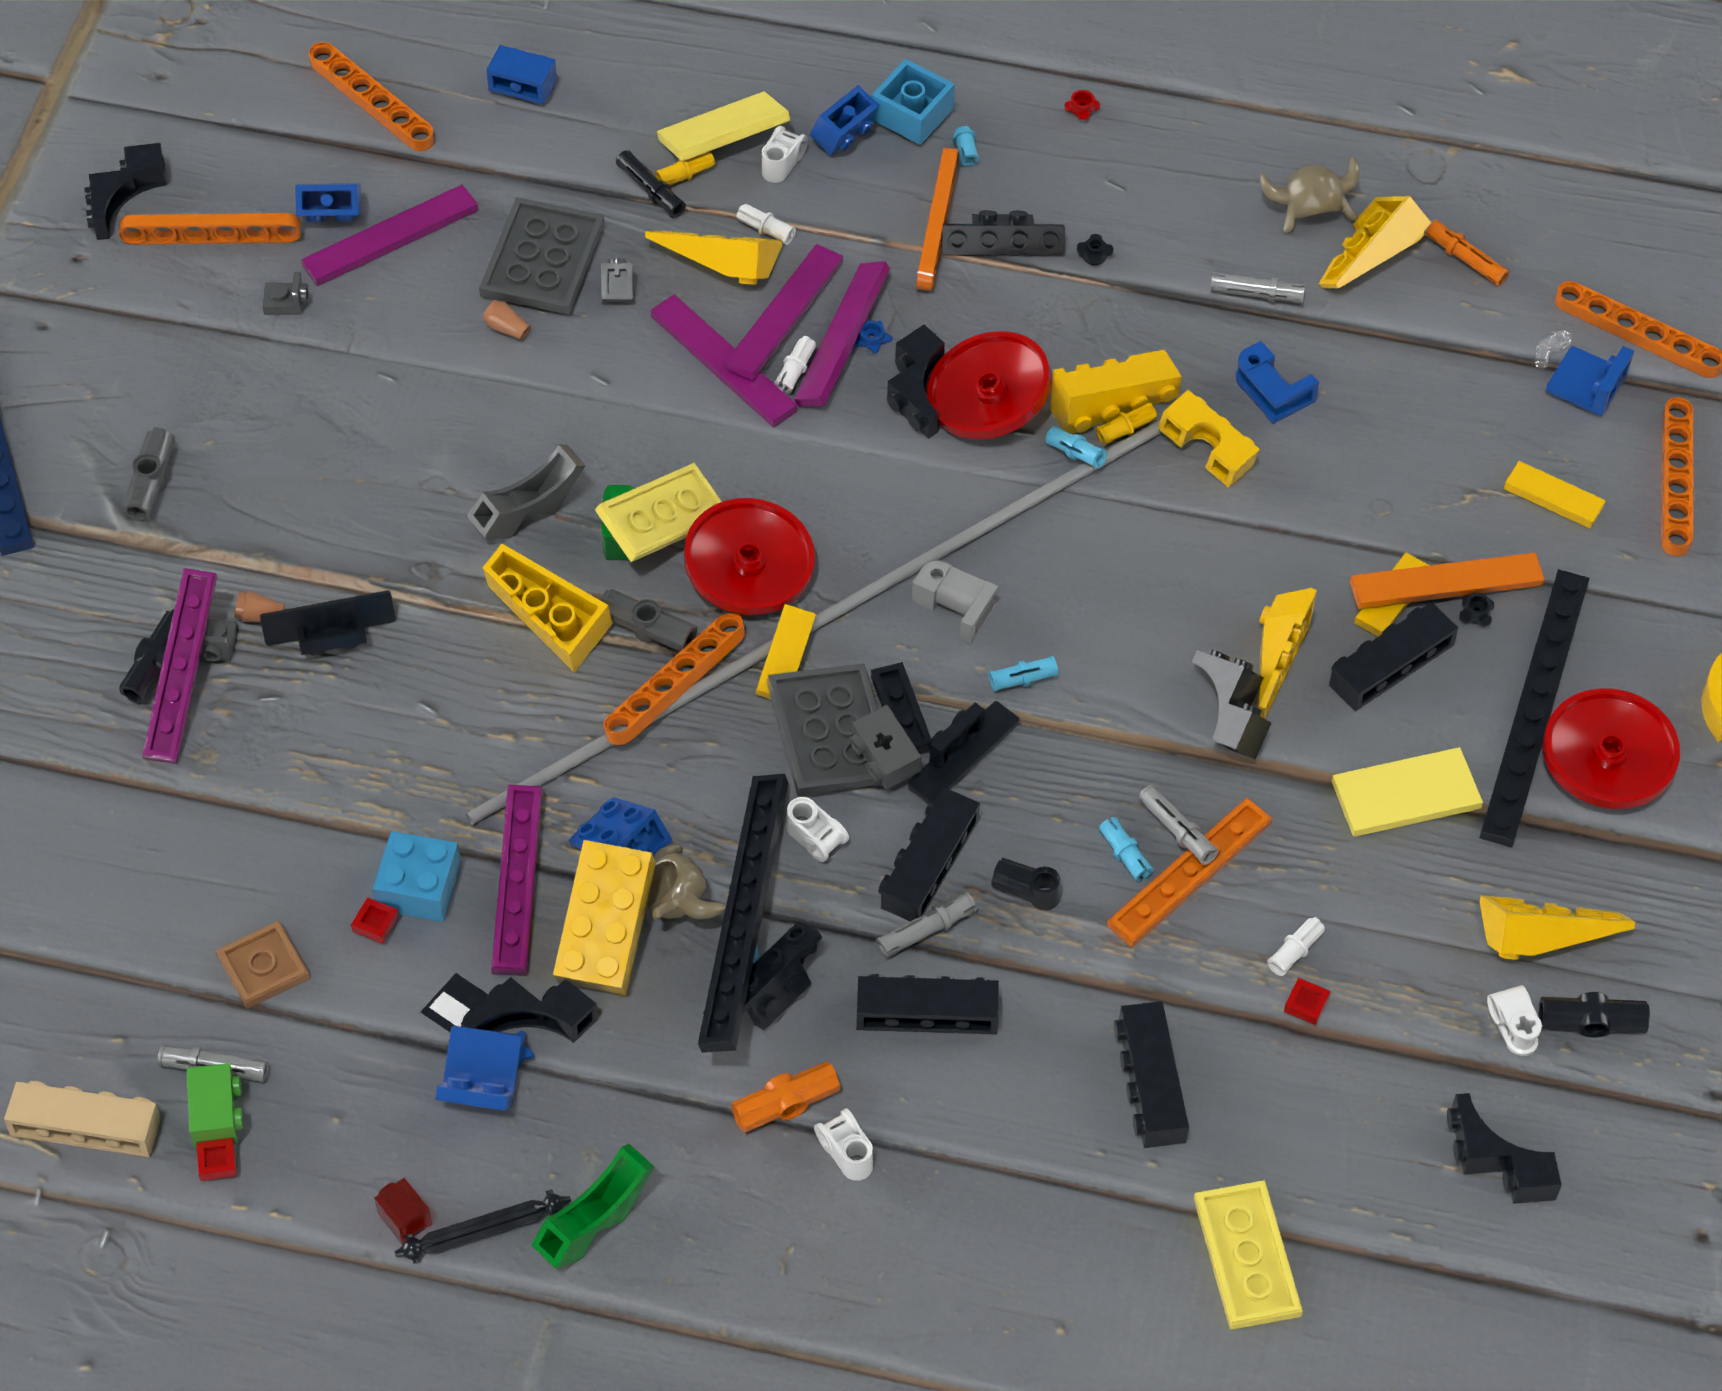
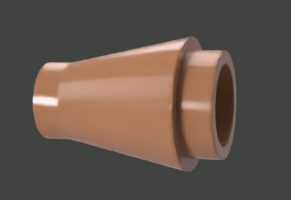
M493 300L483 315V321L487 323L488 328L515 337L520 341L527 336L531 325L525 322L505 301Z
M250 590L247 593L239 592L234 617L241 618L242 622H261V614L284 610L285 603L274 601Z

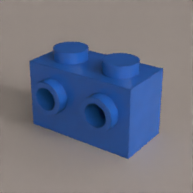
M499 45L486 69L489 91L542 105L545 104L557 81L555 59Z
M857 85L818 117L810 136L830 156L839 149L844 151L853 143L857 134L864 135L872 128L875 123L872 119L880 105Z
M360 183L295 185L296 216H305L306 222L324 221L323 216H336V221H354V215L362 214Z

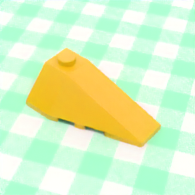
M1480 895L1479 901L1487 945L1499 952L1498 956L1511 960H1518L1520 955L1534 956L1635 929L1636 923L1618 912L1578 907L1575 909V913H1571V910L1566 907L1545 902L1544 908L1541 909L1537 906L1526 904L1524 899Z

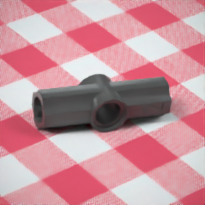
M154 427L151 431H147L140 454L132 462L133 476L122 510L125 515H128L133 520L144 521L146 518H151L158 493L165 487L166 480L164 474L175 444L174 434L167 432L165 428Z
M614 589L606 590L600 601L609 606L612 622L633 630L636 638L641 641L652 642L656 640L681 651L695 639L697 634L696 625L662 611L659 604L654 600L642 599L639 601Z

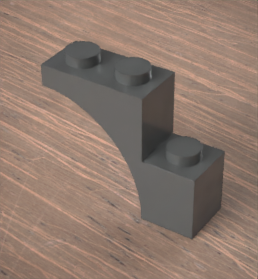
M559 444L552 455L524 479L499 490L482 492L467 517L484 538H512L527 514L554 515L585 468V465L568 445Z

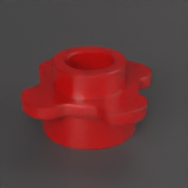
M1078 90L1072 94L1071 101L1065 102L1064 108L1067 112H1073L1078 119L1087 120L1093 111L1100 109V102L1095 100L1094 95L1090 91Z

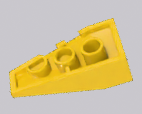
M1410 196L1375 197L1353 224L1356 229L1354 235L1346 237L1343 241L1344 252L1333 258L1318 284L1321 288H1340L1387 259L1417 243L1424 236L1425 229L1431 224L1430 220Z
M645 231V238L723 275L738 277V283L757 284V279L768 278L782 248V240L752 237H730V239H727L725 235L698 236L696 233Z
M1307 588L1276 595L1272 606L1266 605L1259 620V623L1264 625L1261 637L1259 675L1264 678L1257 694V708L1262 711L1260 717L1266 719L1310 628L1317 594L1316 589Z

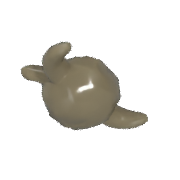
M1351 157L1349 160L1347 173L1341 177H1338L1335 172L1323 165L1310 164L1292 173L1286 187H1277L1271 183L1266 174L1262 173L1260 175L1261 187L1266 197L1276 204L1287 205V214L1283 228L1285 233L1293 231L1297 218H1304L1315 214L1342 211L1344 216L1350 221H1355L1358 218L1344 196L1345 193L1351 191L1356 186L1359 180V165L1354 157Z
M671 844L656 851L653 856L656 865L646 905L652 912L654 919L663 917L671 920L682 918L685 915L698 920L710 919L725 911L726 905L724 903L701 900L706 890V879L703 876L702 870L694 863L691 857L678 854L682 850L681 845Z

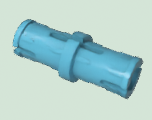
M1058 426L1051 427L1046 434L1045 440L1048 445L1066 452L1067 457L1073 460L1080 459L1094 468H1100L1106 461L1107 451L1087 442L1086 438L1082 435H1072Z
M1054 656L1028 663L1022 660L1018 661L1016 666L989 671L990 684L994 692L1021 684L1023 687L1030 686V682L1058 676V667Z
M1111 817L1110 821L1108 819L1099 826V832L1113 848V856L1116 860L1123 862L1136 882H1142L1140 875L1144 880L1149 878L1153 874L1154 868L1138 848L1139 843L1136 839L1129 837L1116 817Z

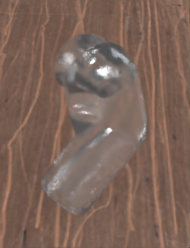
M1560 330L1559 332L1543 336L1538 342L1534 364L1538 368L1549 367L1551 355L1565 350L1571 344L1572 337L1570 333L1566 330Z

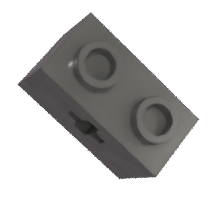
M888 705L852 722L851 745L858 755H864L868 761L866 765L871 777L875 782L880 780L886 790L921 772V755Z

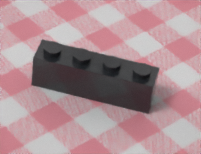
M1432 601L1422 608L1417 607L1407 615L1406 619L1397 625L1395 623L1389 625L1373 641L1367 640L1362 643L1357 651L1349 657L1343 656L1339 658L1331 668L1332 673L1329 686L1356 712L1453 647L1458 626Z
M946 787L942 788L937 798L933 796L930 799L925 810V819L922 824L919 822L915 824L910 834V844L907 849L902 848L896 856L894 871L891 876L886 874L880 883L878 893L881 894V909L907 921H912L924 915L979 821V802Z
M880 974L858 976L856 1030L997 1035L999 980H989L984 977H977L972 980L954 979L949 976H941L935 979L919 978L915 975L884 977Z
M1163 1001L1121 1006L1119 1020H1114V1032L1116 1041H1122L1124 1051H1120V1062L1122 1071L1129 1073L1130 1082L1126 1084L1129 1104L1135 1103L1137 1114H1133L1135 1135H1141L1144 1148L1186 1143L1189 1124Z

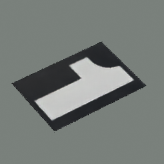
M455 973L420 1013L450 1032L451 1027L455 1025L461 1026L465 1014L471 1008L480 1006L487 999L488 994Z

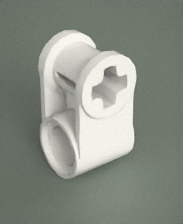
M779 125L762 149V177L772 183L784 181L796 163L805 154L808 136L804 134L798 136L786 131L785 127Z
M797 797L788 804L787 832L806 848L817 861L825 862L833 849L839 844L843 845L848 842L849 835L840 822L831 818L810 798ZM802 816L808 819L801 821L796 818Z
M1520 985L1488 995L1487 1004L1490 1015L1498 1026L1507 1044V1048L1513 1054L1522 1057L1533 1054L1538 1046V1036L1541 1033L1542 1024L1531 1003L1526 988Z
M845 1108L840 1111V1116L825 1124L818 1123L814 1125L816 1136L822 1147L831 1155L848 1179L860 1181L866 1179L873 1170V1146L859 1127L857 1120L850 1110ZM855 1155L864 1157L861 1160L850 1159V1157Z

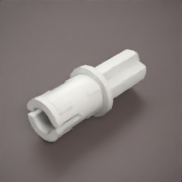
M748 204L741 205L738 209L736 218L757 229L760 235L764 236L767 234L777 240H782L785 245L790 244L796 233L795 227L774 218L773 213L768 212L766 214Z
M803 336L798 340L792 353L783 360L784 367L774 381V384L783 392L785 391L786 394H791L798 378L807 370L806 364L816 347L815 341L811 340L810 337Z
M1316 917L1308 918L1293 935L1289 934L1285 937V943L1267 960L1269 968L1275 974L1284 976L1300 957L1304 958L1308 955V948L1325 930V926Z

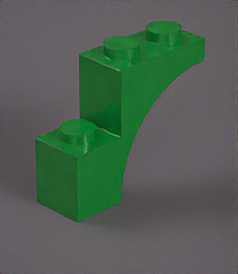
M631 1144L621 1146L608 1167L582 1195L564 1209L545 1219L531 1246L555 1269L582 1259L598 1231L625 1220L655 1166Z

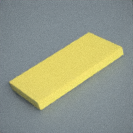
M763 91L658 130L657 135L659 141L681 161H685L789 122L790 116L787 109Z
M692 463L599 504L595 511L630 562H633L686 538L691 525L698 516L711 506L722 501L697 465Z
M1460 747L1335 774L1331 780L1353 837L1478 810L1482 808L1483 804Z
M1265 1180L1195 1193L1194 1202L1230 1330L1301 1317L1303 1313Z

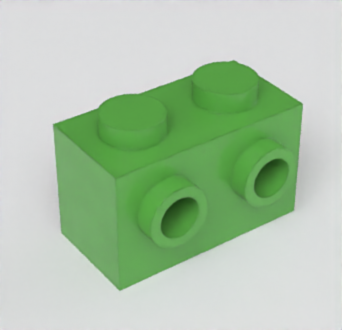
M230 1063L187 1068L189 1129L194 1148H197L196 1142L232 1137L234 1144L238 1143L237 1130L244 1128L242 1108H236V1098L242 1097L240 1076H233Z

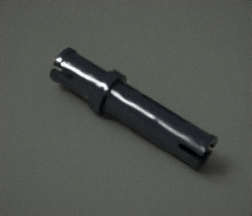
M624 150L617 156L616 165L647 192L648 198L654 204H659L672 218H676L684 212L686 208L685 202L671 191V186L666 181L659 180L630 150Z

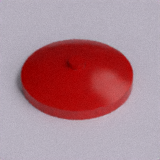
M1008 331L982 333L955 345L938 361L928 381L927 398L939 413L938 423L950 433L968 439L996 438L1019 429L1038 414L1046 403L1052 388V371L1043 349L1029 337Z
M755 498L730 499L705 510L691 525L684 547L685 570L690 582L700 595L721 609L743 615L768 614L783 609L785 604L790 605L807 588L812 577L815 562L814 545L803 523L785 508L775 503Z
M1598 688L1577 693L1563 701L1555 709L1544 733L1543 754L1552 776L1571 795L1595 806L1610 809H1627L1649 803L1669 787L1680 761V742L1671 721L1650 701L1628 691Z

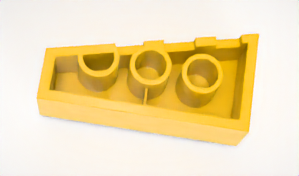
M1165 349L1131 355L1126 362L1119 363L1115 358L1104 360L1102 366L1090 368L1087 363L1077 365L1076 371L1065 372L1064 368L1053 369L1050 410L1062 430L1070 434L1082 433L1091 427L1112 421L1121 412L1127 414L1147 403L1156 405L1173 400L1180 394L1182 376Z

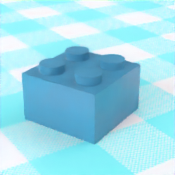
M904 59L871 95L880 105L872 120L921 145L954 109L955 84Z
M391 831L372 889L374 900L398 909L401 915L444 922L461 866L458 843Z

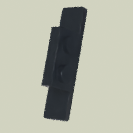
M983 210L979 214H972V224H943L942 253L944 255H1064L1065 226L1063 224H1034L1033 214H1028L1021 210L1011 211L1009 214H997V212L992 210Z
M389 590L260 615L266 645L298 640L301 655H320L327 650L355 648L359 644L367 643L364 627L390 623L396 620L392 595Z
M994 701L986 709L974 702L966 711L964 709L959 711L948 728L944 731H938L932 737L929 743V763L921 769L920 773L908 781V788L927 803L933 796L937 798L943 787L948 789L953 787L1019 724L1020 718L998 701Z
M799 921L753 964L743 1014L747 1011L755 1026L764 1030L812 984L800 959L822 939L820 931Z

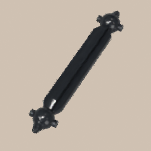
M550 1189L545 1191L547 1196L543 1201L529 1200L428 1232L420 1240L413 1238L412 1234L405 1235L406 1241L395 1251V1256L406 1257L413 1260V1264L421 1262L419 1257H421L423 1252L437 1253L538 1221L546 1213L553 1215L569 1204L571 1198L570 1196L555 1194Z

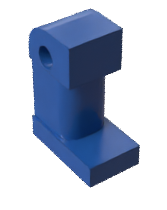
M1259 341L1240 353L1235 377L1238 386L1260 408L1266 418L1272 424H1275L1316 402L1319 381L1311 374L1289 385L1274 368L1275 355L1262 341Z

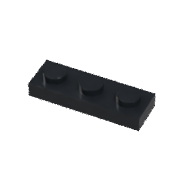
M903 662L872 669L871 680L881 707L889 706L919 753L930 750L931 736Z

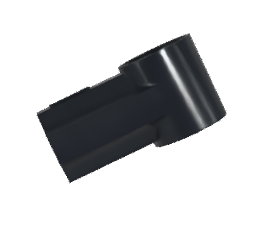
M1003 857L998 861L991 880L992 887L1029 899L1034 907L1039 910H1051L1059 904L1061 898L1060 876L1055 869L1047 866L1035 869ZM1046 886V887H1050L1051 889H1049V890H1041V889H1039V888Z

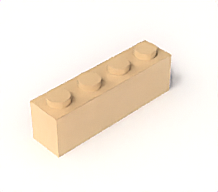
M16 1081L4 1121L10 1136L150 1157L161 1117L157 1104L144 1097L128 1099L104 1091L98 1094L83 1092L81 1089L73 1086L56 1088L39 1081H30L29 1083Z

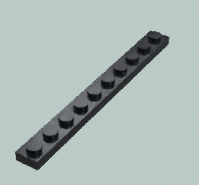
M1560 569L1557 571L1483 823L1480 839L1513 847L1543 743L1546 726L1550 719L1590 579L1589 577Z
M785 774L752 777L698 1040L702 1053L736 1051L789 783Z

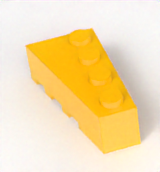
M504 544L498 547L482 567L488 587L573 673L576 672L613 624L607 604Z

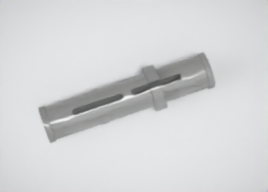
M1213 272L1210 292L1260 297L1274 303L1275 300L1303 304L1306 284L1278 281V278L1273 277L1271 280Z
M1148 785L1140 792L1139 801L1176 836V842L1181 847H1187L1203 865L1209 864L1216 858L1218 848L1201 833V828L1195 822H1190L1155 785Z
M964 892L942 905L938 903L932 906L931 911L877 938V945L883 956L889 958L941 929L944 931L950 929L952 924L959 919L977 911L975 901L968 892Z
M162 1044L158 1053L157 1063L159 1067L165 1066L187 1070V1068L230 1063L233 1076H240V1079L259 1081L260 1083H264L268 1072V1060L203 1051L202 1047L199 1046L188 1049Z

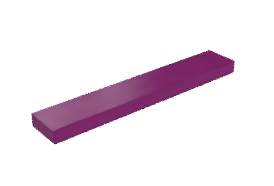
M463 184L301 259L302 267L316 286H319L478 211V204Z
M816 244L725 362V369L753 381L841 266L843 255Z
M886 261L860 263L794 398L799 407L824 406L888 275L890 267Z
M675 294L651 309V317L773 428L797 412V404L762 372H759L754 380L751 381L725 369V362L735 348Z
M183 568L143 749V759L177 764L217 582L216 573Z
M508 784L491 966L492 974L527 976L542 786Z

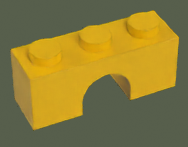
M1189 390L1163 411L1158 425V429L1180 448L1193 439H1202L1210 443L1213 450L1205 469L1228 488L1254 465L1260 450L1249 437L1243 436L1225 417L1219 416L1201 397L1195 396Z

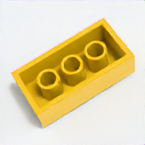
M583 840L553 976L558 983H561L566 978L576 987L623 996L627 995L656 865L652 852Z

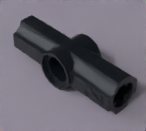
M174 609L166 611L150 638L145 637L139 642L134 655V664L119 686L120 694L133 703L139 705L142 702L146 703L158 684Z
M1587 992L1581 994L1578 998L1541 996L1538 1017L1541 1020V1029L1579 1030V1033L1585 1037L1598 1038L1610 1032L1647 1033L1650 1008L1647 1001L1608 999V996L1601 992Z

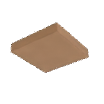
M279 920L215 950L217 958L246 1010L310 979L309 972Z

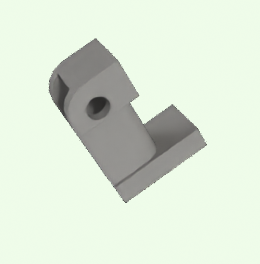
M939 560L931 561L922 567L912 582V602L932 611L940 604L963 614L960 640L972 645L997 606V601L993 597L998 591V586L952 567V565ZM939 572L943 575V577L931 576V574Z

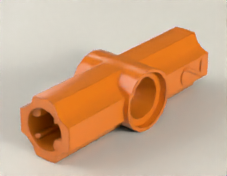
M826 1061L794 1076L790 1073H783L773 1077L765 1084L764 1089L732 1102L731 1110L739 1129L746 1133L777 1118H780L782 1121L796 1118L807 1109L809 1104L839 1092L841 1085L832 1064Z

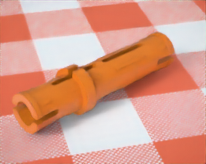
M1437 219L1427 228L1425 235L1445 248L1447 254L1460 258L1496 286H1501L1509 276L1510 270L1498 264L1491 257L1465 240L1466 236L1460 232L1455 233Z

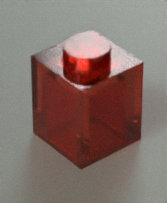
M405 1177L397 1183L387 1184L374 1197L378 1215L402 1245L406 1241L405 1235L412 1234L415 1237L432 1225L429 1208Z

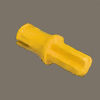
M709 151L685 161L678 159V162L673 165L656 170L655 174L659 180L666 181L671 186L685 179L689 181L692 179V175L711 168L715 165V159Z
M1147 403L1127 414L1121 412L1117 418L1096 427V436L1100 443L1106 446L1122 436L1133 435L1135 429L1155 420L1157 412L1151 403Z

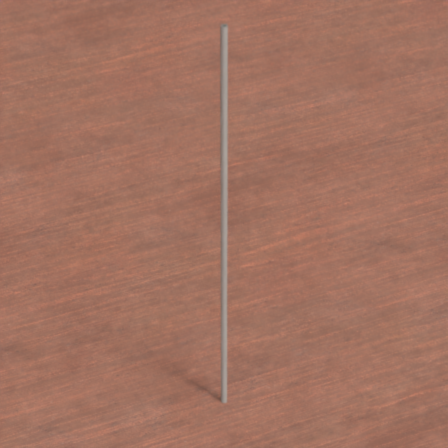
M1160 420L1107 449V458L1101 467L1163 433L1158 429ZM1086 462L1082 463L816 614L811 632L917 573L926 563L945 557L1099 468H1094ZM773 639L696 682L653 722L767 658ZM620 725L612 731L620 732L625 730L628 726ZM605 734L516 785L542 786L614 744L607 741ZM507 790L467 812L466 817L468 821L473 825L505 807Z

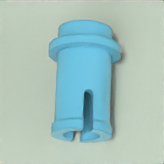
M968 126L957 128L952 137L953 144L959 149L960 162L963 166H973L975 162H979V155L974 143L976 135Z

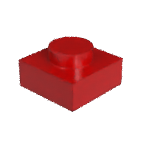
M367 897L351 923L352 932L383 944L399 918L398 909Z
M1298 977L1283 1012L1316 1025L1330 997L1331 991Z
M233 1137L196 1142L200 1181L237 1176Z

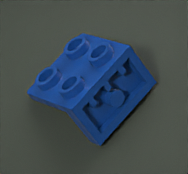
M1571 346L1548 382L1546 392L1602 417L1628 375L1634 350L1623 346L1617 356L1611 355L1609 360L1606 361L1582 349Z
M613 797L606 801L588 822L578 828L577 832L569 839L572 847L582 849L583 840L652 852L654 856L656 851L667 846L672 841V838L655 809Z
M456 1025L451 1027L444 1080L441 1084L437 1085L435 1100L504 1111L508 1110L513 1105L522 1037L516 1034Z

